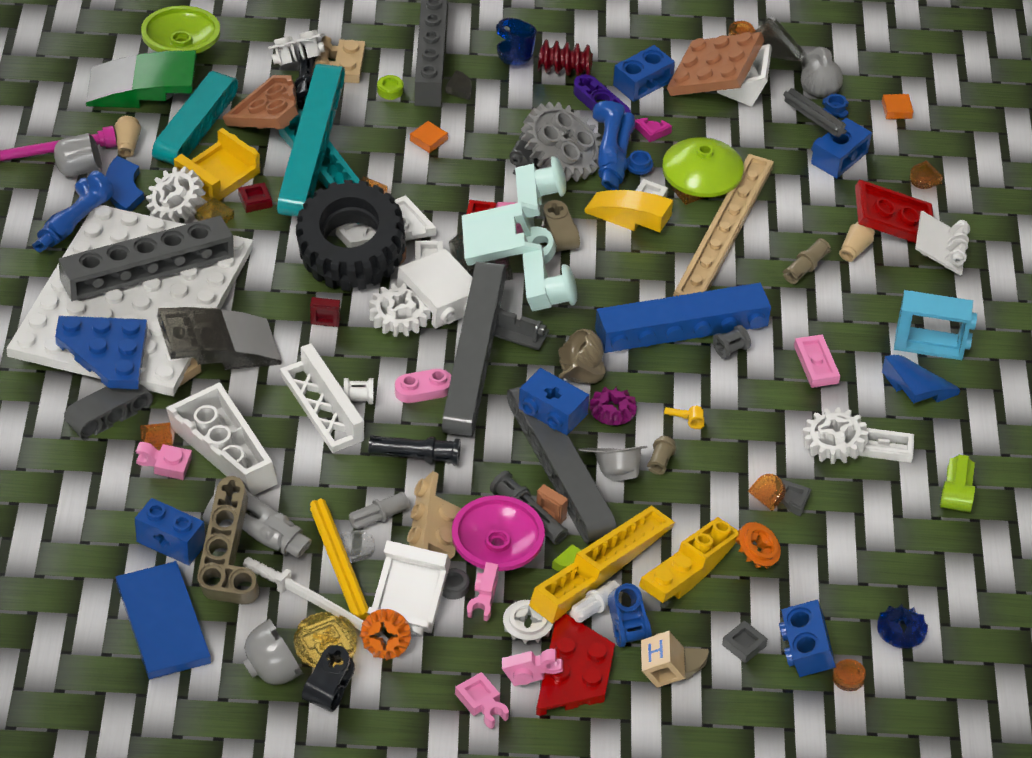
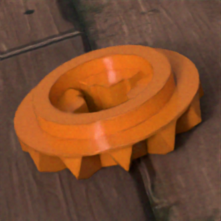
M749 522L738 530L739 535L735 541L740 545L738 552L746 555V562L753 561L756 568L763 566L768 569L779 560L781 554L780 544L769 528L757 522Z
M379 609L369 614L363 621L360 637L364 643V649L372 653L373 658L379 657L389 660L399 657L408 648L411 640V630L407 620L400 613L391 609ZM383 625L388 633L395 635L388 639L386 646L382 637L374 636L382 630Z

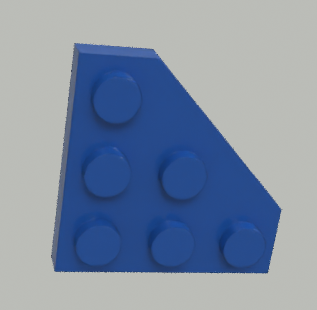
M58 317L55 334L57 346L62 350L67 349L72 353L76 362L87 371L95 372L101 378V382L108 388L139 389L147 335V319Z

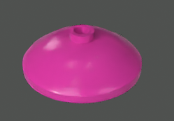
M493 495L475 499L460 509L452 524V541L455 549L467 562L481 569L485 568L486 562L498 564V571L520 568L531 562L539 554L544 543L545 529L539 514L527 503L509 496Z

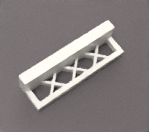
M310 343L302 346L301 361L280 368L281 377L332 453L364 441V420L313 345ZM301 371H304L307 375L305 381L293 379L291 376ZM306 391L319 393V400L306 398ZM319 411L331 412L333 414L332 420L319 418ZM333 430L345 432L347 437L334 441L331 433Z

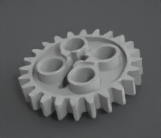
M548 102L546 106L541 103L537 108H533L523 121L524 126L521 128V131L525 134L521 137V140L528 142L524 149L532 150L533 153L529 157L539 160L537 163L538 167L542 165L550 167L551 156H555L563 166L566 181H569L571 177L575 181H578L581 177L585 180L598 168V153L601 142L597 140L601 137V134L593 132L596 126L587 124L588 117H579V110L575 113L571 112L570 105L563 109L560 102L555 107L551 102Z

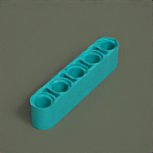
M210 71L157 137L153 145L152 157L174 165V158L180 154L188 158L234 99L238 89V80L234 77Z

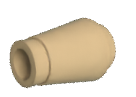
M122 116L114 125L118 154L122 157H131L134 155L141 126L135 117Z
M858 222L852 224L839 251L841 258L852 262L873 243L874 229L860 225Z

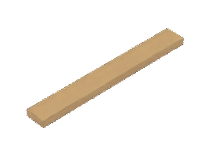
M748 154L743 163L744 172L741 182L735 189L727 193L673 296L709 291L773 169L774 161Z

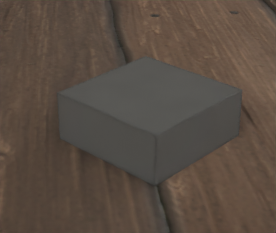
M744 620L723 637L722 645L741 661L747 663L767 646L768 639Z

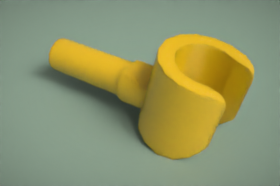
M692 406L689 410L665 407L664 414L688 419V425L691 428L701 429L704 427V411L700 406Z

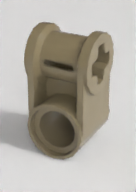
M548 201L543 207L545 219L542 221L541 227L546 228L552 233L556 244V252L578 249L580 247L579 232L571 218L568 207L562 201Z

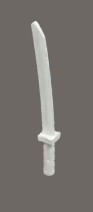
M247 557L244 560L243 567L251 569L255 574L261 575V577L273 583L275 582L278 592L283 593L287 589L361 631L362 619L293 581L290 570L285 569L281 573L255 559L253 560L251 557ZM382 632L374 635L382 637L385 646L387 645L388 638Z

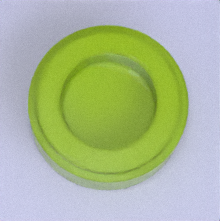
M394 75L381 77L377 82L378 95L387 100L401 97L404 86L402 79Z

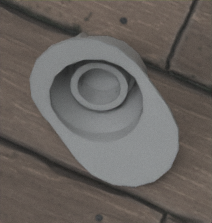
M647 446L625 449L578 448V450L595 452L603 475L612 481H622L638 477L641 449L647 448Z

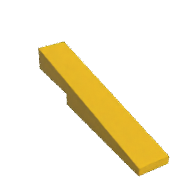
M651 505L576 554L574 563L536 586L529 607L553 624L572 609L574 604L584 599L588 591L597 589L671 530L675 522Z

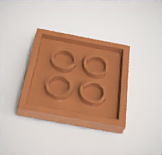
M744 32L740 35H721L717 38H698L693 40L667 86L670 96L741 88L765 41L762 32Z

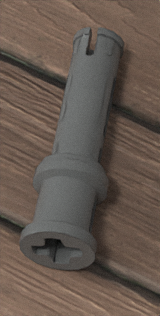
M503 471L494 478L490 485V491L494 495L509 496L527 503L541 517L545 535L554 545H558L565 540L568 535V529L564 528L531 498L529 489L525 486L521 487L513 480V475L509 471Z

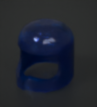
M516 18L500 20L496 24V32L506 40L499 42L497 45L498 57L508 65H525L532 59L537 35L536 28ZM508 26L510 28V32L505 30L504 27Z

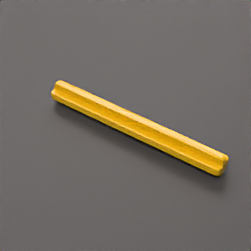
M322 498L313 500L310 503V511L349 610L353 615L365 620L368 616V605L328 505Z

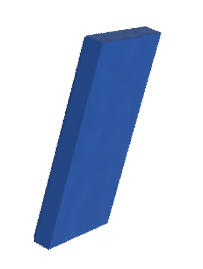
M177 561L116 576V584L148 679L211 663V656Z

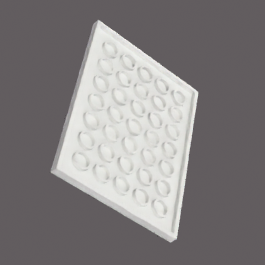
M99 205L88 214L63 257L186 224ZM233 235V258L71 301L60 281L58 263L9 343L7 357L101 379L95 372L87 371L76 362L74 355L67 349L62 350L56 345L55 334L58 317L147 319V335L139 384L143 385L148 391L174 397L188 366L191 365L192 358H195L253 249V240Z

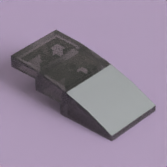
M158 308L157 318L170 359L195 357L198 365L222 362L225 370L281 365L282 360L266 318L216 308Z

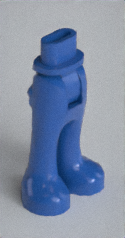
M601 101L593 107L594 120L604 123L605 127L598 153V166L600 168L598 175L601 178V184L607 190H619V184L623 182L624 172L628 167L626 156L629 139L635 129V116L630 112L624 113V105L613 101Z
M95 170L87 178H80L76 182L74 187L79 195L78 200L72 206L52 215L44 224V227L37 233L38 239L32 244L37 252H42L47 247H53L63 241L68 235L72 234L77 223L89 212L113 197L114 189L112 183L104 174Z

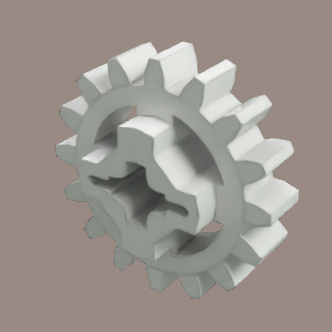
M184 166L180 171L177 167H173L172 173L169 174L166 170L163 171L164 177L162 179L156 177L154 180L157 184L149 186L148 189L152 194L146 196V200L149 202L147 208L154 217L161 218L162 220L179 222V218L182 217L186 221L188 220V213L196 214L197 211L194 207L203 204L199 197L206 194L202 189L204 183L193 170L189 171Z
M394 283L391 284V289L389 290L381 287L380 294L373 293V300H369V319L374 321L375 329L382 327L383 334L393 331V336L397 337L399 332H403L407 337L411 330L419 333V326L426 327L427 320L431 318V311L411 289H407L405 283L401 285V288H397Z
M837 407L835 412L832 413L826 408L824 409V415L815 412L814 420L807 419L806 427L803 428L805 449H810V456L819 454V461L821 462L829 458L831 464H835L836 459H841L843 463H847L848 456L856 459L858 458L857 451H865V444L868 443L866 422H861L860 415L852 417V410L841 413L840 407Z

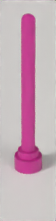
M113 126L102 127V130L92 135L97 145L100 144V147L105 146L106 149L117 147ZM58 141L0 150V161L52 153Z

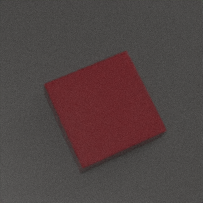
M265 182L238 188V195L246 213L273 207L272 198Z
M312 297L310 303L311 324L339 327L341 320L340 300Z

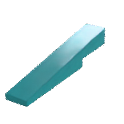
M301 109L298 110V115L290 121L287 127L278 130L279 135L291 149L302 115ZM328 140L318 177L319 181L326 189L328 184L334 182L337 185L343 184L344 180H352L353 183H359V178Z

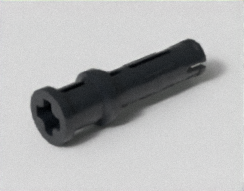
M304 45L306 60L302 59L299 50V77L295 81L297 105L300 109L304 107V96L306 95L307 97L315 68V57H307Z
M370 435L368 452L370 455L425 459V462L431 464L434 461L452 462L454 466H458L461 440L443 441L436 440L435 437L431 436L426 440H414Z

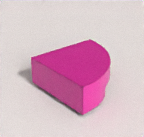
M648 118L635 120V128L649 142L672 133V126L663 120L661 122L648 121Z

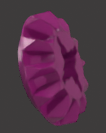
M617 386L613 390L604 387L601 392H595L590 400V412L593 417L607 425L625 424L632 420L636 414L635 397L629 396L628 390L619 391ZM609 401L618 404V410L612 404H609Z

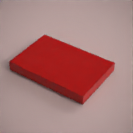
M860 179L855 185L858 224L916 243L920 212L924 211L933 217L932 203Z

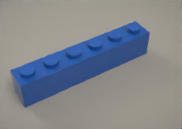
M760 282L598 308L596 311L595 330L603 343L604 353L702 338L718 333H728L733 331L737 325H742L746 330L766 327L769 323L771 305Z

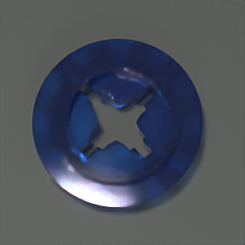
M902 604L898 608L889 606L885 612L880 613L877 621V630L881 638L895 647H915L922 643L927 635L928 624L925 623L924 614H917L914 607L909 610L904 608ZM900 620L905 621V625H907L905 633H903V629L898 624Z

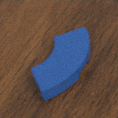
M119 156L113 159L106 172V177L112 183L114 195L110 201L117 209L133 211L144 200V192L135 185V179L140 173L139 166Z

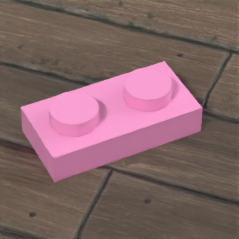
M823 334L795 338L794 348L811 388L839 384L840 374Z

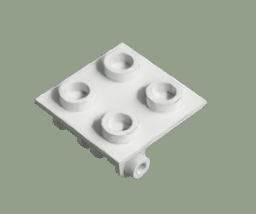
M317 30L300 33V39L293 40L292 36L274 40L275 45L268 47L276 51L275 54H272L274 65L279 64L282 66L283 64L293 62L289 47H291L295 62H298L296 45L299 46L303 60H306L303 44L308 58L321 56V53L325 52V46L323 42L318 43L317 38L325 36V33L318 34Z
M921 211L915 249L924 256H928L943 265L946 269L961 276L963 264L967 258L965 251L968 249L969 237L967 234L970 232V225L965 220H959L952 227H949L926 212Z

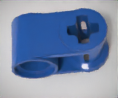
M625 583L615 588L608 596V606L613 623V633L618 647H625L628 642L652 637L651 626L645 612L639 588L631 583ZM620 592H625L630 596V607L620 604L618 600Z

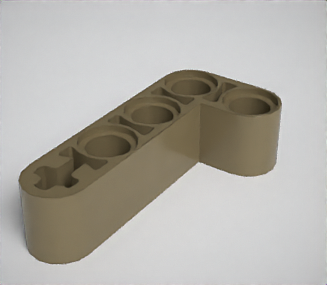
M235 476L223 478L217 486L197 579L203 595L208 599L236 604H250L258 598L260 587L256 575L251 569L234 566L248 505V495L244 483ZM232 496V506H230V502L228 499V497ZM225 519L233 520V523L228 527L219 526ZM218 548L227 549L226 553L222 556L212 555ZM212 577L221 578L220 582L214 586L206 585V582ZM248 581L252 583L246 590L237 589V586L242 582Z

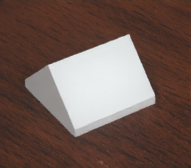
M767 44L761 47L741 88L718 90L717 93L752 107L768 80L772 51L771 45Z

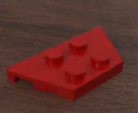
M565 613L555 621L549 649L556 650V659L561 658L563 660V671L557 674L544 673L536 707V715L539 716L546 715L548 709L564 706L565 710L578 708L583 704L593 705L605 701L615 643L584 624L575 622L574 618Z

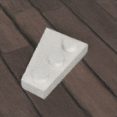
M406 195L395 200V203L399 205L402 211L405 241L436 236V227ZM348 223L336 228V235L348 248L357 247L368 242L376 233L373 228L361 223Z

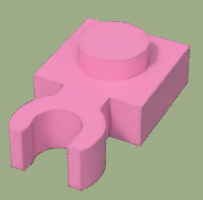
M547 649L538 656L529 651L502 658V670L514 686L527 685L531 682L543 680L544 673L557 674L562 672L563 660L561 658L556 659L555 649Z
M482 672L455 687V695L473 716L480 712L483 713L484 723L488 728L492 729L495 727V719L492 715H500L504 721L508 720L509 710L505 704L500 702V693Z

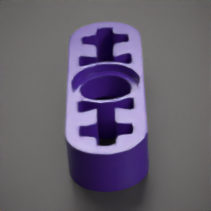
M583 74L574 79L573 94L591 111H593L594 105L597 104L596 100H606L624 105V113H631L630 108L595 77Z

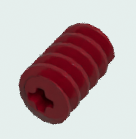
M545 39L540 48L538 72L544 65L546 73H550L554 66L557 75L561 74L563 68H565L567 76H570L574 69L576 76L582 75L584 70L586 75H591L593 53H591L590 45H586L582 52L579 43H576L574 49L570 50L569 42H566L563 49H560L559 42L555 41L551 48L548 40Z

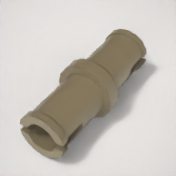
M819 238L806 251H801L797 255L796 260L783 271L785 280L790 284H796L807 272H812L817 267L818 262L826 254L830 253L831 247L829 243Z

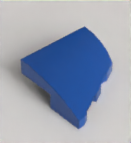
M902 355L885 356L882 373L896 391L903 390L913 404L931 397L937 403L959 395L960 389L908 358Z

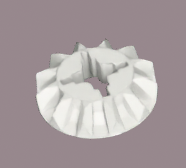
M520 600L511 604L504 612L503 624L505 632H509L513 640L517 638L522 639L525 644L529 640H535L539 643L542 637L549 636L553 624L529 607L530 600ZM528 615H531L532 624L529 628H526L524 622Z

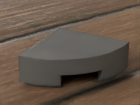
M783 480L780 491L781 500L789 511L801 517L809 500L811 489Z

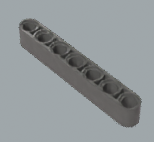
M476 262L443 414V433L465 436L474 435L505 286L506 265L484 262Z
M522 386L509 389L507 391L509 407L555 491L568 498L567 512L586 544L597 541L617 528L611 510L569 436L550 428L544 422L527 415L519 409V391Z

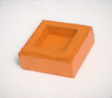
M909 94L883 95L882 105L886 119L912 118L913 108Z
M429 121L410 133V141L429 153L448 140V133Z

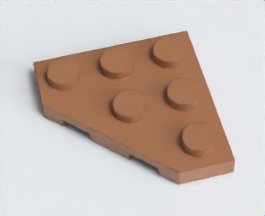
M271 76L222 117L226 126H236L239 128L257 127V129L275 128L276 130L287 127L290 121L298 115L296 87L292 76Z

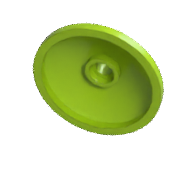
M171 6L159 9L146 17L141 26V36L144 43L156 52L196 50L197 55L208 50L217 42L220 37V23L213 14L204 9L193 6Z
M694 137L682 140L667 150L663 158L662 170L666 180L677 190L696 197H716L729 193L739 185L743 178L744 165L740 155L726 143L713 138Z

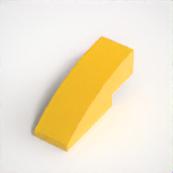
M607 190L596 192L586 206L585 213L635 231L637 226L641 225L660 233L672 216L673 200L641 191Z

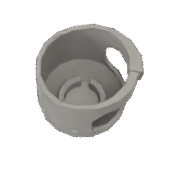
M90 133L61 139L55 145V163L63 175L73 177L91 173L95 170L102 172L99 149L94 137Z

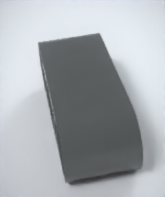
M139 384V389H119L106 386L71 404L64 413V419L81 439L88 440V436L92 434L97 435L113 427V423L119 420L122 422L138 413V410L144 407L149 408L153 402V396L141 384Z

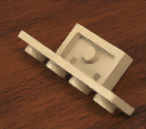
M432 471L425 479H420L415 487L414 495H416V501L410 515L413 521L407 536V542H409L410 546L448 554L449 558L452 559L456 551L452 541V524L461 508L436 496L439 474Z

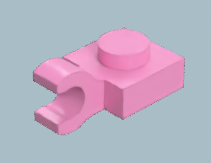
M139 442L136 453L139 454L136 460L138 465L153 466L154 474L184 480L192 459V450L162 444L159 451L150 443Z
M486 562L484 572H478L475 591H478L479 595L471 599L467 605L468 618H472L475 609L481 608L484 610V621L490 619L491 606L499 579L498 564Z

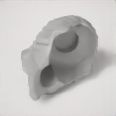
M818 47L803 58L802 66L804 68L801 74V84L805 92L817 98H827L830 94L839 92L843 84V75L840 67L832 61L830 50Z

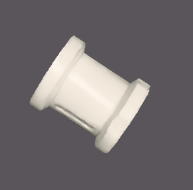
M344 378V392L350 401H367L368 404H373V378H369L368 381H350L349 378Z

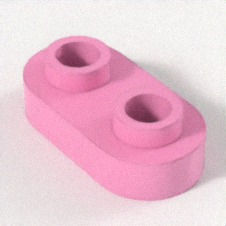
M431 369L401 375L395 381V396L404 403H415L446 397L448 395L451 374L443 369Z

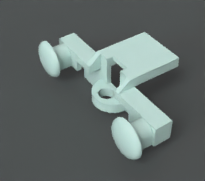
M551 156L550 167L536 170L533 163L515 168L518 203L462 215L464 258L468 266L474 265L476 262H487L523 254L526 298L532 312L551 308L554 304L569 301L570 305L573 306L577 302V285L574 274L568 265L562 264V275L548 277L545 264L555 255L556 244L550 231L543 227L534 226V217L540 215L539 205H542L541 196L558 192L562 197L566 193V177L563 166L557 157ZM520 223L523 233L517 234L516 224ZM540 243H548L544 248L540 245Z

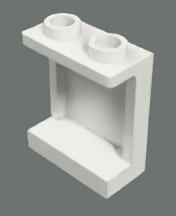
M446 249L399 266L396 287L401 288V285L405 283L407 289H411L432 312L431 324L434 328H438L464 317L472 276Z
M387 540L384 549L386 558L373 605L368 608L367 614L369 615L379 609H391L400 613L407 620L411 634L422 636L423 632L432 633L451 563L448 554Z

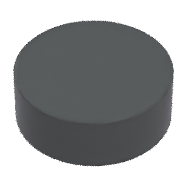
M451 568L447 574L442 596L452 600L460 599L469 591V576L463 570Z

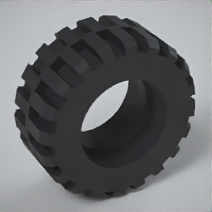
M344 180L343 184L337 185L334 182L328 184V188L325 190L320 188L314 192L313 199L309 197L303 204L304 209L299 211L297 216L298 223L296 224L298 247L304 267L308 272L312 273L313 278L318 282L325 280L326 286L334 289L336 286H341V290L351 291L353 287H358V290L367 289L366 285L373 284L375 286L381 283L382 277H390L394 273V266L398 267L403 259L402 254L406 248L404 220L402 218V211L399 205L395 203L394 197L387 192L384 194L383 188L377 185L371 187L369 182L359 180V183H353L352 180ZM348 223L365 224L376 231L375 235L368 242L352 248L339 247L326 240L334 229Z

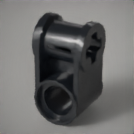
M333 645L324 650L313 673L304 685L302 691L303 700L330 712L336 710L355 671V663L345 648ZM341 661H343L342 665L336 664L334 667L332 666L334 662L340 663Z

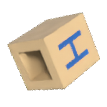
M670 631L658 633L641 640L642 672L657 688L685 679L684 647Z

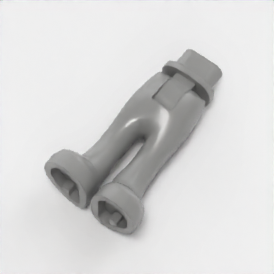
M246 490L248 495L246 510L257 518L246 513L242 529L261 544L277 551L281 549L283 555L290 553L296 558H300L310 547L312 540L303 535V529L290 521L288 516L265 505ZM215 494L209 501L203 514V521L209 524ZM232 496L228 497V499L230 502V506H232Z

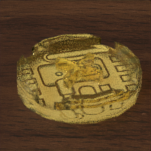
M329 612L312 614L300 622L294 634L296 655L304 664L313 668L316 667L324 650L330 646H342L347 650L351 658L356 652L357 633L355 627L346 617L341 615L339 617L332 616V613ZM341 661L340 663L334 662L332 666L334 667L336 664L342 665L343 661Z

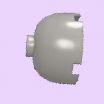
M270 619L258 625L250 632L245 641L244 649L247 659L243 661V664L252 678L258 675L265 683L280 685L303 674L283 638L277 633L276 627Z

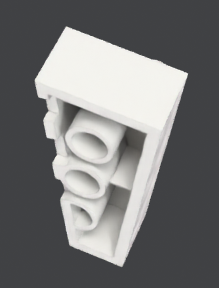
M220 382L166 407L172 430L224 475L240 478L245 483L246 490L253 496L278 484L272 460Z

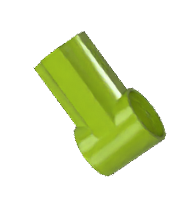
M958 454L956 457L949 459L947 478L944 482L941 496V508L971 512L975 493V486H972L975 462L971 461L969 456Z

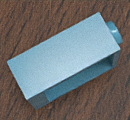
M904 290L896 327L894 350L962 360L964 350H970L973 333H970L969 329L975 330L977 313L972 312L973 300ZM912 316L961 322L959 332L954 334L910 327Z

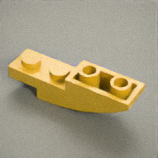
M719 517L715 518L682 541L677 553L642 576L639 587L662 603L673 596L680 599L707 576L732 549L739 535L738 530Z

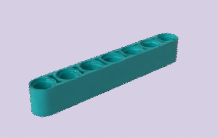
M315 65L278 197L277 210L279 215L297 217L299 211L304 209L303 204L309 197L313 199L345 78L343 66Z

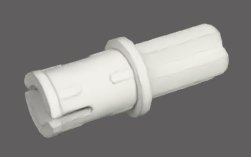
M609 580L599 589L588 591L584 599L572 606V610L569 612L570 617L574 618L575 622L581 623L595 613L604 612L608 605L609 594L620 586L619 583ZM622 592L619 593L618 599L622 596Z

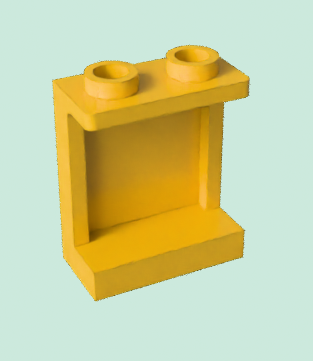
M224 128L217 131V143L192 160L183 154L174 158V167L181 171L185 166L189 171L193 170L204 183L202 189L206 192L201 197L212 205H215L260 173L259 152Z

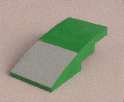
M196 50L144 53L115 59L92 67L86 106L140 108L141 100L166 101L167 93L192 94L197 60Z

